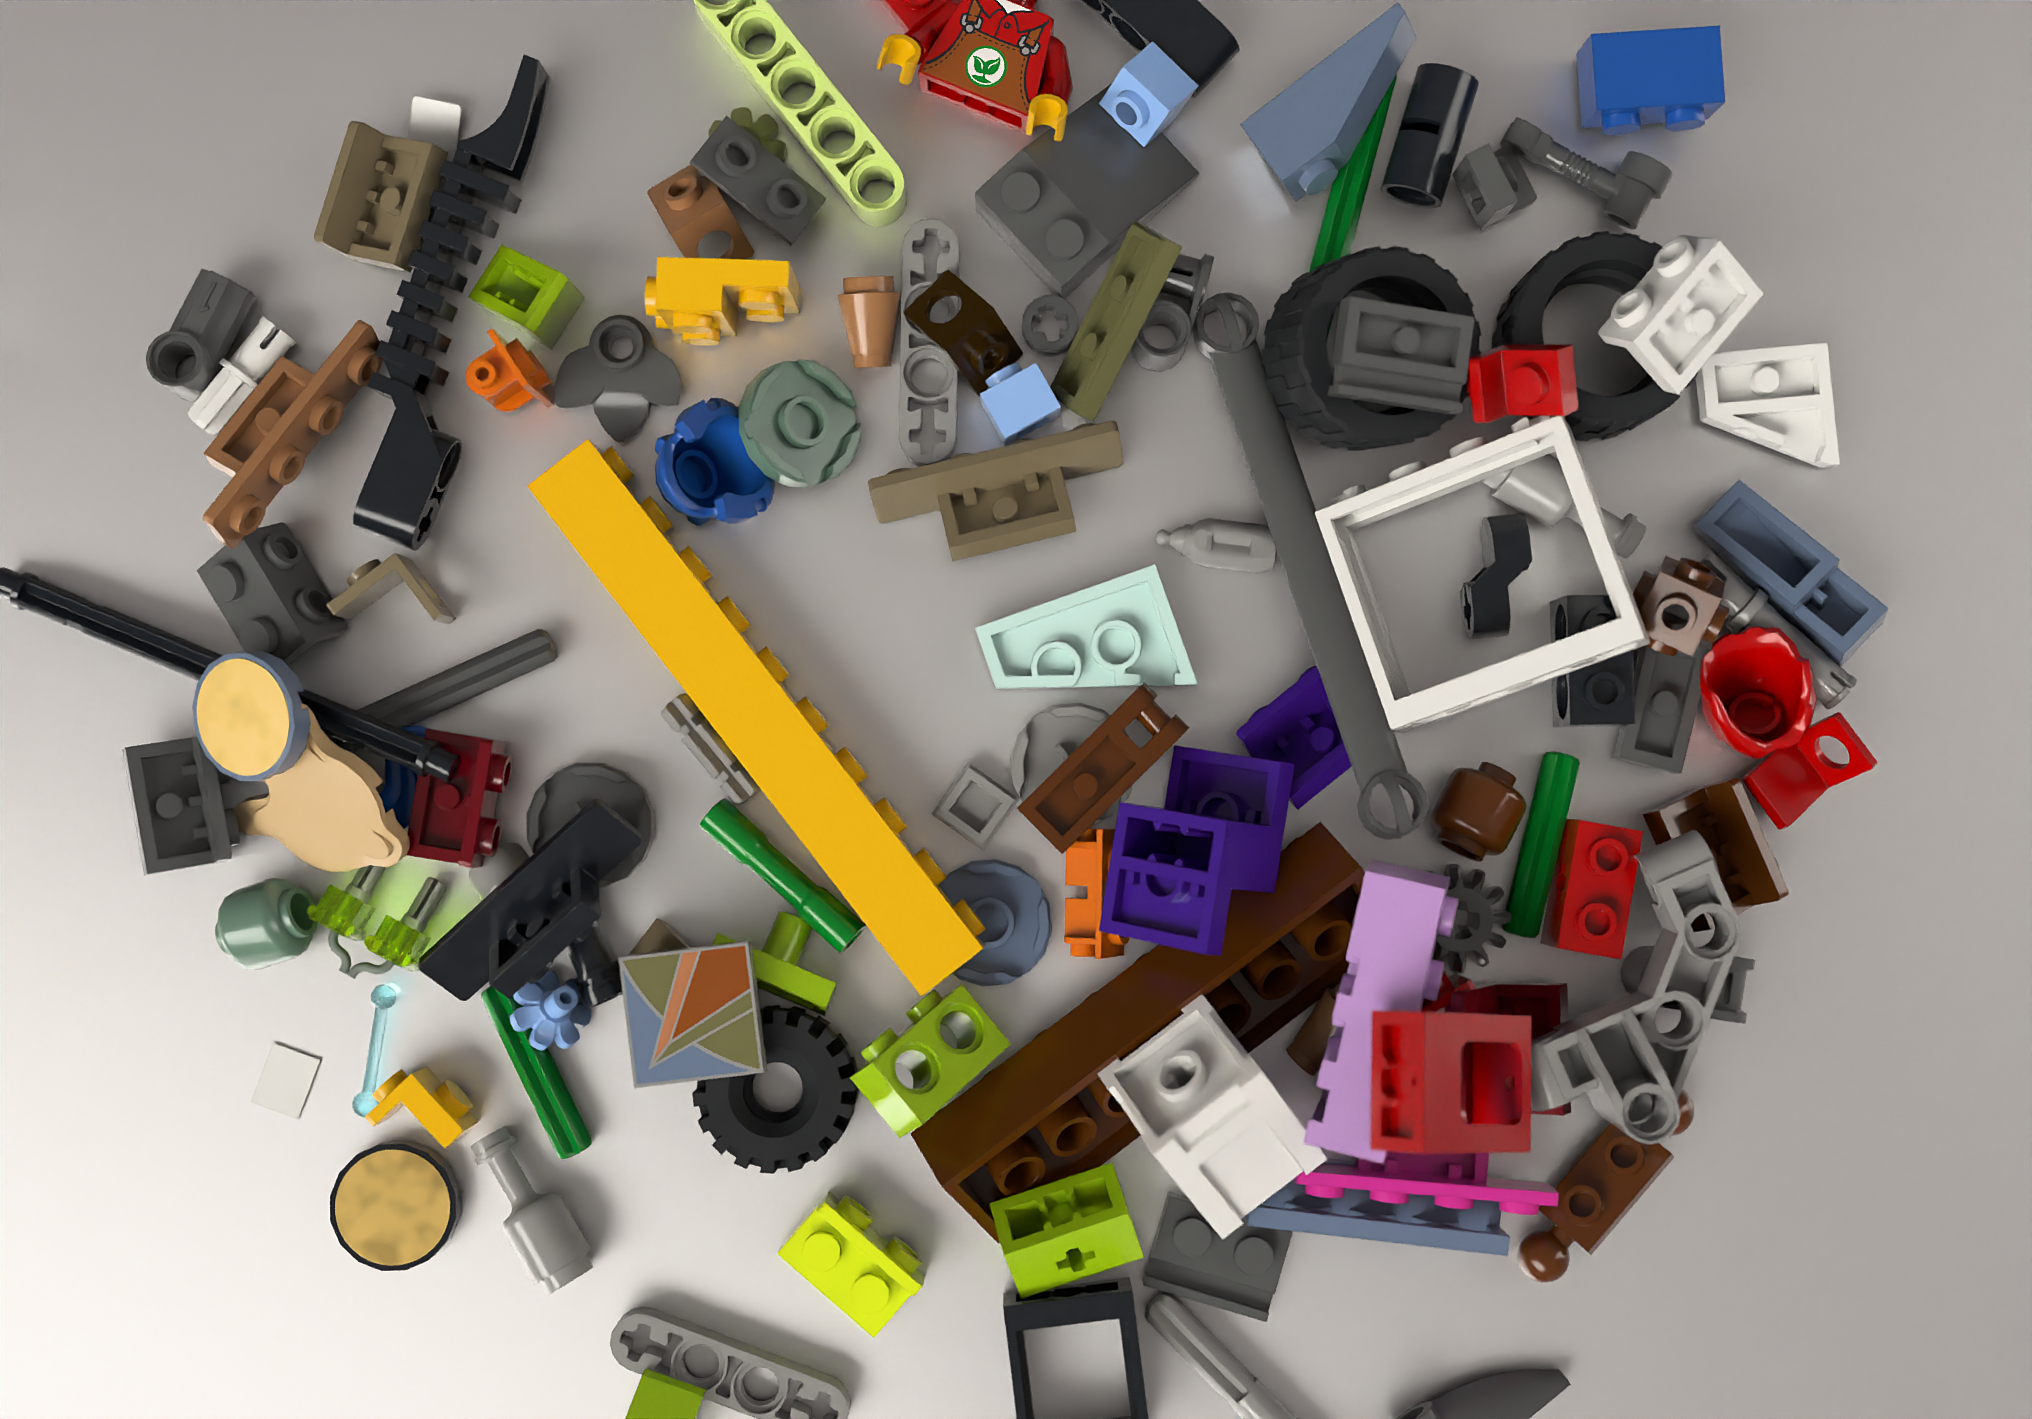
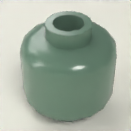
M270 878L238 889L224 898L218 910V921L215 926L216 940L223 952L230 955L236 963L244 968L263 969L294 959L308 949L318 925L317 910L312 898L305 890L296 887L286 879Z

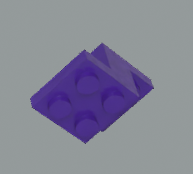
M1174 745L1164 808L1124 802L1119 803L1099 931L1202 954L1221 955L1231 889L1275 892L1295 764Z

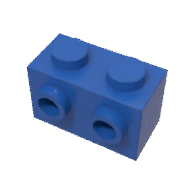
M1720 26L1591 34L1576 53L1582 128L1602 127V133L1606 135H1623L1636 132L1641 129V124L1665 123L1666 130L1669 131L1691 130L1703 126L1705 120H1708L1725 103Z

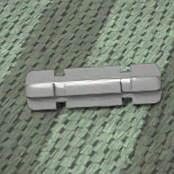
M680 694L661 711L663 719L675 733L682 732L685 736L682 739L683 743L713 779L720 778L723 782L720 786L733 803L742 804L760 790V787L741 765L709 721L702 718V712L688 694Z

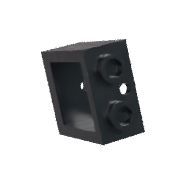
M1130 1277L1058 1286L1022 1299L1018 1291L1003 1293V1310L1017 1419H1035L1024 1330L1119 1319L1131 1414L1129 1417L1113 1419H1148Z

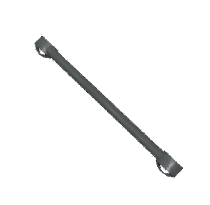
M1231 292L1218 293L1208 298L1199 309L1193 328L1194 342L1199 351L1212 362L1360 789L1357 802L1359 819L1365 829L1374 836L1387 840L1399 839L1418 828L1425 819L1428 809L1427 793L1420 781L1408 773L1394 731L1391 730L1318 524L1315 515L1316 508L1284 417L1277 408L1278 404L1273 394L1269 393L1265 381L1267 379L1265 365H1262V354L1256 340L1260 326L1258 313L1252 303L1243 296ZM1216 310H1219L1228 337V346L1216 344L1208 337L1204 330V318ZM1235 313L1246 324L1247 336L1244 342H1242ZM1380 783L1384 786L1392 803L1396 819V829L1381 824L1376 820L1371 811L1370 796L1374 787ZM1399 785L1409 793L1413 800L1412 821H1410L1406 802Z

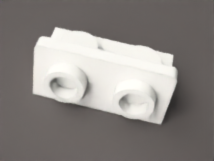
M1681 235L1665 245L1657 253L1653 262L1654 266L1633 290L1624 294L1614 304L1610 318L1598 331L1599 336L1607 344L1626 347L1663 391L1680 394L1764 294L1718 239Z

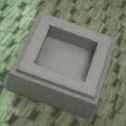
M968 762L932 812V815L983 851L1020 799Z

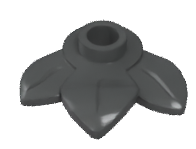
M614 315L604 319L595 327L588 346L577 349L565 357L555 382V402L561 409H572L593 404L594 412L604 430L615 441L622 443L634 436L643 426L648 416L650 403L666 407L679 404L682 387L681 376L674 361L664 353L654 349L652 336L644 324L631 316ZM620 338H629L633 342L631 354L623 359L615 358L612 354L614 342Z

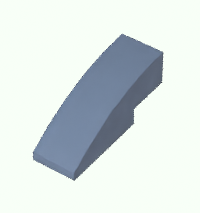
M1738 480L1695 524V530L1744 583L1753 590L1756 587L1763 590L1769 596L1767 603L1817 645L1837 665L1842 666L1883 624L1889 608L1838 568L1840 561L1838 557L1741 480Z

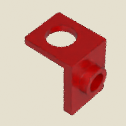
M1837 712L1810 725L1799 744L1790 749L1776 750L1765 756L1742 778V781L1775 826L1782 830L1798 819L1828 788L1872 770L1878 762L1844 716ZM1831 736L1842 742L1848 750L1849 763L1838 764L1827 758L1820 748V737Z

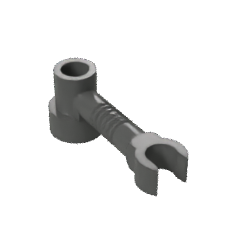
M1518 117L1515 118L1513 123L1511 122L1499 144L1501 147L1511 146L1517 156L1536 164H1542L1555 172H1560L1566 178H1571L1572 181H1576L1578 184L1581 183L1583 187L1587 186V189L1604 197L1608 202L1602 211L1603 215L1616 224L1628 229L1637 228L1652 199L1661 198L1673 176V172L1663 163L1635 151H1629L1615 174L1602 166L1598 167L1596 163L1593 164L1590 160L1587 161L1585 157L1581 158V155H1576L1574 151L1571 152L1570 149L1553 141L1550 135L1542 132L1532 123Z

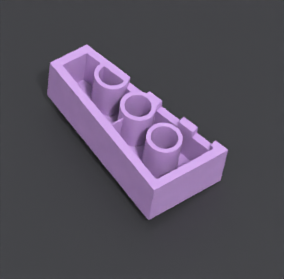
M1373 859L1367 867L1346 954V961L1349 962L1348 972L1343 974L1332 1016V1025L1336 1026L1334 1037L1331 1036L1317 1081V1086L1323 1089L1321 1099L1312 1119L1308 1121L1304 1144L1384 1164L1388 1151L1370 1150L1372 1011H1421L1424 999L1437 1000L1445 962L1432 960L1438 935L1450 938L1459 900L1458 898L1446 896L1450 877Z

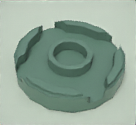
M812 360L783 361L762 370L746 386L738 408L739 434L749 458L765 476L788 487L810 488L838 477L855 458L861 440V422L856 424L853 408L857 407L851 390L834 371Z

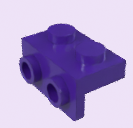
M1317 665L1307 669L1295 684L1269 705L1255 711L1248 722L1236 732L1237 737L1250 757L1295 764L1289 802L1297 810L1352 767Z

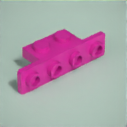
M1388 1151L1384 1164L1355 1157L1354 1166L1322 1163L1308 1175L1303 1171L1294 1178L1297 1184L1305 1185L1306 1194L1317 1197L1342 1198L1344 1197V1188L1370 1190L1369 1198L1375 1201L1404 1204L1409 1202V1194L1435 1196V1205L1453 1209H1473L1474 1199L1499 1201V1210L1522 1215L1538 1214L1539 1205L1558 1206L1559 1192L1545 1182L1487 1177L1489 1153L1421 1154Z

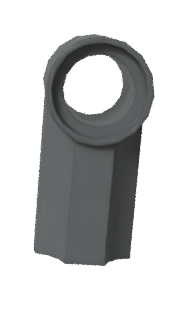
M202 268L170 330L156 337L148 347L146 364L152 378L182 399L195 402L223 368L218 362L222 358L225 359L256 296L250 290L238 285L231 279ZM195 354L196 363L194 369L187 376L176 379L175 371L178 363L186 356Z

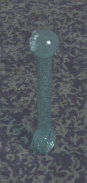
M379 985L371 993V1002L375 1006L363 1088L362 1092L358 1093L352 1101L354 1112L361 1117H365L379 1104L372 1097V1094L376 1088L388 1009L396 1001V992L388 985Z

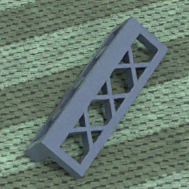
M1327 1158L1323 1163L1354 1166L1355 1161ZM1294 1179L1243 1217L1247 1226L1508 1256L1510 1236L1500 1228L1501 1210H1499V1201L1474 1199L1473 1209H1453L1435 1205V1196L1409 1194L1408 1203L1395 1204L1370 1199V1190L1344 1188V1197L1325 1198L1306 1194L1305 1185L1297 1184Z

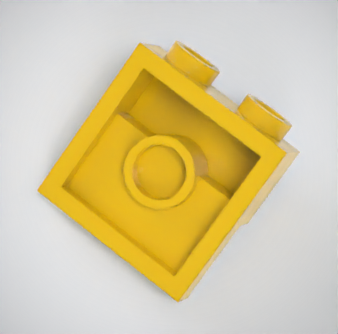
M657 257V275L647 276L645 309L647 316H655L657 328L670 329L674 335H682V342L691 345L720 344V336H737L738 312H746V319L767 323L784 321L785 313H800L801 287L789 261Z

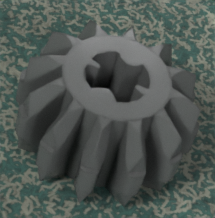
M1447 864L1444 876L1450 877L1446 896L1459 899L1457 909L1467 911L1468 919L1466 926L1457 924L1461 931L1458 934H1455L1452 928L1450 938L1441 935L1437 936L1432 960L1443 962L1447 956L1450 971L1455 974H1462L1466 967V952L1477 966L1484 967L1489 964V959L1482 944L1486 942L1498 948L1505 946L1506 939L1502 935L1491 932L1493 923H1509L1511 921V913L1502 910H1491L1490 906L1501 900L1504 896V891L1499 886H1493L1480 892L1485 882V872L1473 869L1463 881L1460 866L1458 864Z

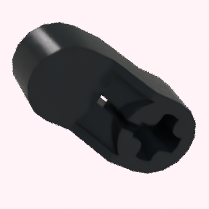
M1524 514L1488 516L1482 520L1481 543L1484 567L1469 582H1465L1460 590L1463 623L1467 637L1470 640L1501 637L1509 634L1511 616L1508 585L1522 571L1528 570L1532 562L1529 528Z

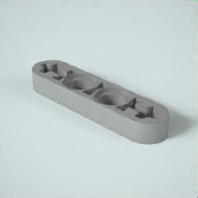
M932 218L920 220L912 225L905 234L902 245L899 439L902 451L907 459L919 467L948 460L955 452L957 442L958 371L944 351L904 315V311L934 283L928 281L911 285L913 277L925 280L923 254L913 252L914 247L925 245L926 236H938L939 245L949 248V253L938 255L937 279L947 270H950L960 279L958 237L951 226L942 220ZM947 296L941 299L949 310L945 322L953 319L959 312V297ZM931 358L941 362L947 369L948 375L942 388L928 393L920 391L914 386L911 381V373L916 363L923 359ZM911 401L926 406L948 402L947 412L934 409L936 432L946 434V441L936 443L933 454H922L920 444L910 442L911 434L921 433L923 428L922 408L910 412L909 404Z
M639 1307L631 1309L622 1316L611 1333L610 1347L612 1355L621 1366L641 1375L646 1368L706 1390L704 1399L757 1419H812L810 1418L812 1407L795 1399L790 1412L780 1409L789 1393L792 1378L802 1382L797 1390V1396L807 1400H815L819 1392L831 1395L830 1407L839 1412L837 1415L826 1413L823 1419L848 1418L851 1403L849 1393L844 1384L837 1378L655 1308ZM640 1324H646L651 1327L649 1338L665 1346L671 1341L672 1333L681 1336L682 1339L672 1354L670 1367L660 1363L667 1352L666 1350L655 1346H648L643 1354H638L632 1350L634 1340L626 1336L625 1331L635 1332ZM706 1345L713 1349L718 1356V1370L711 1377L697 1378L686 1370L683 1361L684 1353L691 1346ZM758 1367L767 1368L775 1374L778 1379L779 1389L774 1397L769 1400L759 1401L748 1396L744 1390L743 1378L751 1369Z

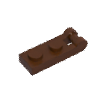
M1145 682L1017 807L1061 854L1091 827L1190 728L1177 714L1171 718L1154 701L1158 695ZM1135 718L1153 736L1141 749L1123 732Z

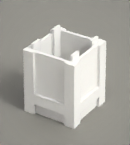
M1201 994L1181 1009L1184 1014L1125 1059L1120 1061L1117 1058L1097 1074L1131 1119L1152 1155L1223 1240L1244 1224L1241 1221L1244 1216L1304 1171L1308 1175L1325 1162L1327 1158L1319 1147L1304 1144L1306 1129L1203 994Z

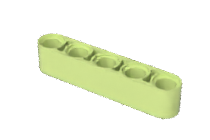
M692 0L706 28L857 217L866 224L875 227L888 226L897 221L904 213L907 204L904 176L898 164L766 0H730L724 5H712L707 3L706 0ZM765 33L776 39L774 46L764 54L754 55L744 50L747 41L757 34ZM796 82H806L815 87L813 96L802 104L788 103L783 99L786 89ZM843 130L855 137L853 145L843 153L832 154L822 148L823 140L834 131ZM874 179L886 180L894 186L891 197L882 203L873 204L860 196L862 188Z

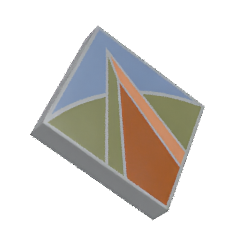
M751 940L623 955L618 958L634 1088L764 1073L767 1070Z

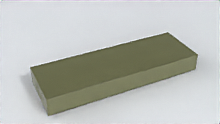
M1135 220L1131 224L1050 386L1058 401L1077 415L1092 421L1095 420L1182 249V246Z

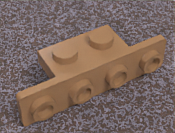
M358 320L315 375L281 356L203 454L211 465L233 477L203 515V521L222 544L233 549L245 535L251 534L258 528L265 516L267 506L284 485L290 484L299 476L304 467L305 458L323 435L331 433L338 426L345 407L362 386L368 385L373 371L379 373L382 359L376 356L375 353L380 341L371 325Z

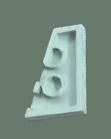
M1155 564L975 627L996 689L1140 687L1144 682L1148 686L1198 685Z

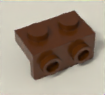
M1734 777L1696 787L1643 814L1656 846L1691 830H1696L1702 836L1715 859L1721 882L1736 915L1755 905L1779 901L1788 896L1789 891L1781 875L1778 862L1771 852L1754 813L1753 805L1738 778ZM1708 913L1700 914L1691 923L1693 932L1711 930L1715 927L1714 921Z

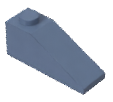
M1398 2L1240 124L1296 202L1306 194L1314 195L1327 188L1336 179L1338 170L1349 162L1417 36L1408 16Z

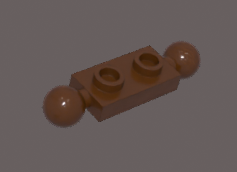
M1683 1089L1677 1100L1681 1113L1679 1125L1671 1136L1684 1132L1691 1125L1694 1118L1693 1101ZM1610 1123L1555 1188L1559 1192L1558 1206L1540 1205L1539 1211L1554 1224L1548 1231H1534L1521 1241L1517 1258L1524 1274L1530 1279L1541 1283L1556 1281L1564 1275L1569 1266L1570 1254L1568 1248L1574 1241L1592 1255L1674 1158L1672 1153L1660 1143L1646 1144L1638 1142Z

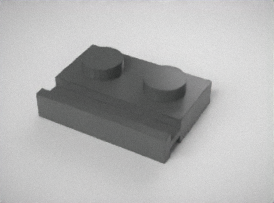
M1352 296L1341 299L1332 366H1335L1333 385L1329 386L1328 396L1449 415L1462 413L1463 403H1459L1462 384L1466 383L1475 317Z
M1168 1192L1151 1248L1148 1266L1142 1279L1143 1285L1267 1322L1273 1294L1276 1292L1293 1232L1247 1226L1244 1218H1242L1241 1221L1244 1224L1222 1240L1188 1197Z

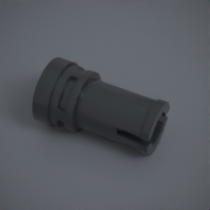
M598 925L586 939L579 943L572 942L565 948L578 976L574 979V982L581 995L580 1000L585 1010L623 994L619 961H613Z

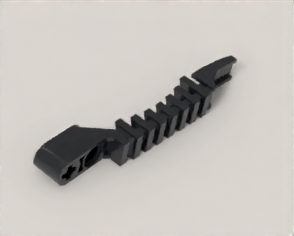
M525 54L523 55L509 101L500 117L483 132L473 137L459 140L453 161L445 159L439 175L445 180L442 192L434 189L428 203L435 210L431 222L423 220L418 235L424 240L420 252L412 251L407 263L414 270L410 282L402 280L396 294L403 299L400 311L391 310L386 325L392 329L389 342L381 340L375 353L376 356L384 361L391 378L373 371L367 385L382 396L392 399L396 409L358 497L353 515V524L359 529L413 551L418 550L427 539L456 472L462 453L461 440L440 431L425 396L431 382L444 387L450 372L436 365V362L422 357L424 348L427 346L446 354L452 339L440 333L438 328L428 325L432 314L452 323L458 308L447 302L444 296L439 295L441 285L463 293L468 278L454 269L455 266L449 264L451 257L455 256L477 265L482 250L470 243L468 237L460 234L462 226L493 239L500 224L487 215V210L470 204L472 198L475 197L514 214L517 213L522 201L509 190L510 185L485 176L481 172L484 167L522 183L530 164L544 115L550 77L539 60Z

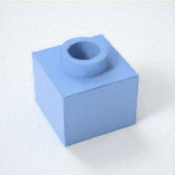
M1152 41L1122 67L1099 104L1122 128L1145 147L1175 120L1198 85Z
M1017 362L997 371L985 381L989 389L980 393L981 405L1004 446L1020 440L1060 417L1061 406L1037 363L1022 370Z

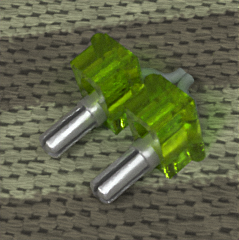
M368 865L359 868L345 891L329 884L319 903L308 907L307 914L310 916V919L331 930L328 936L329 946L341 959L342 964L339 971L355 979L359 973L365 971L376 975L384 974L390 971L394 965L411 972L418 971L419 958L431 940L430 937L422 933L447 889L443 882H438L436 878L428 877L401 921L386 915L374 936H367L364 930L376 909L368 905L367 902L386 867ZM339 934L355 942L364 940L367 950L386 959V961L381 965L361 962L350 969L351 957L348 951L339 945Z

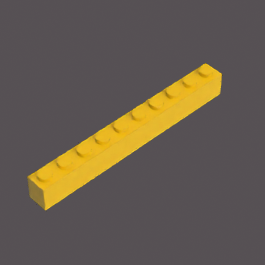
M589 439L585 440L527 485V487L922 997L985 947L978 937L979 934L986 930L985 925L964 899L953 905L943 890L940 889L939 884L947 878L944 872L925 848H922L916 854L911 851L899 835L907 828L906 823L885 797L876 804L860 785L868 777L865 770L846 747L835 753L821 734L822 731L829 727V724L806 696L796 702L787 691L782 682L790 674L768 646L757 652L743 632L751 624L732 599L726 596L718 602L704 584L713 575L690 546H687L681 552L676 548L665 533L674 525L651 496L642 502L638 499L627 484L628 481L635 477V474L612 446L602 452Z

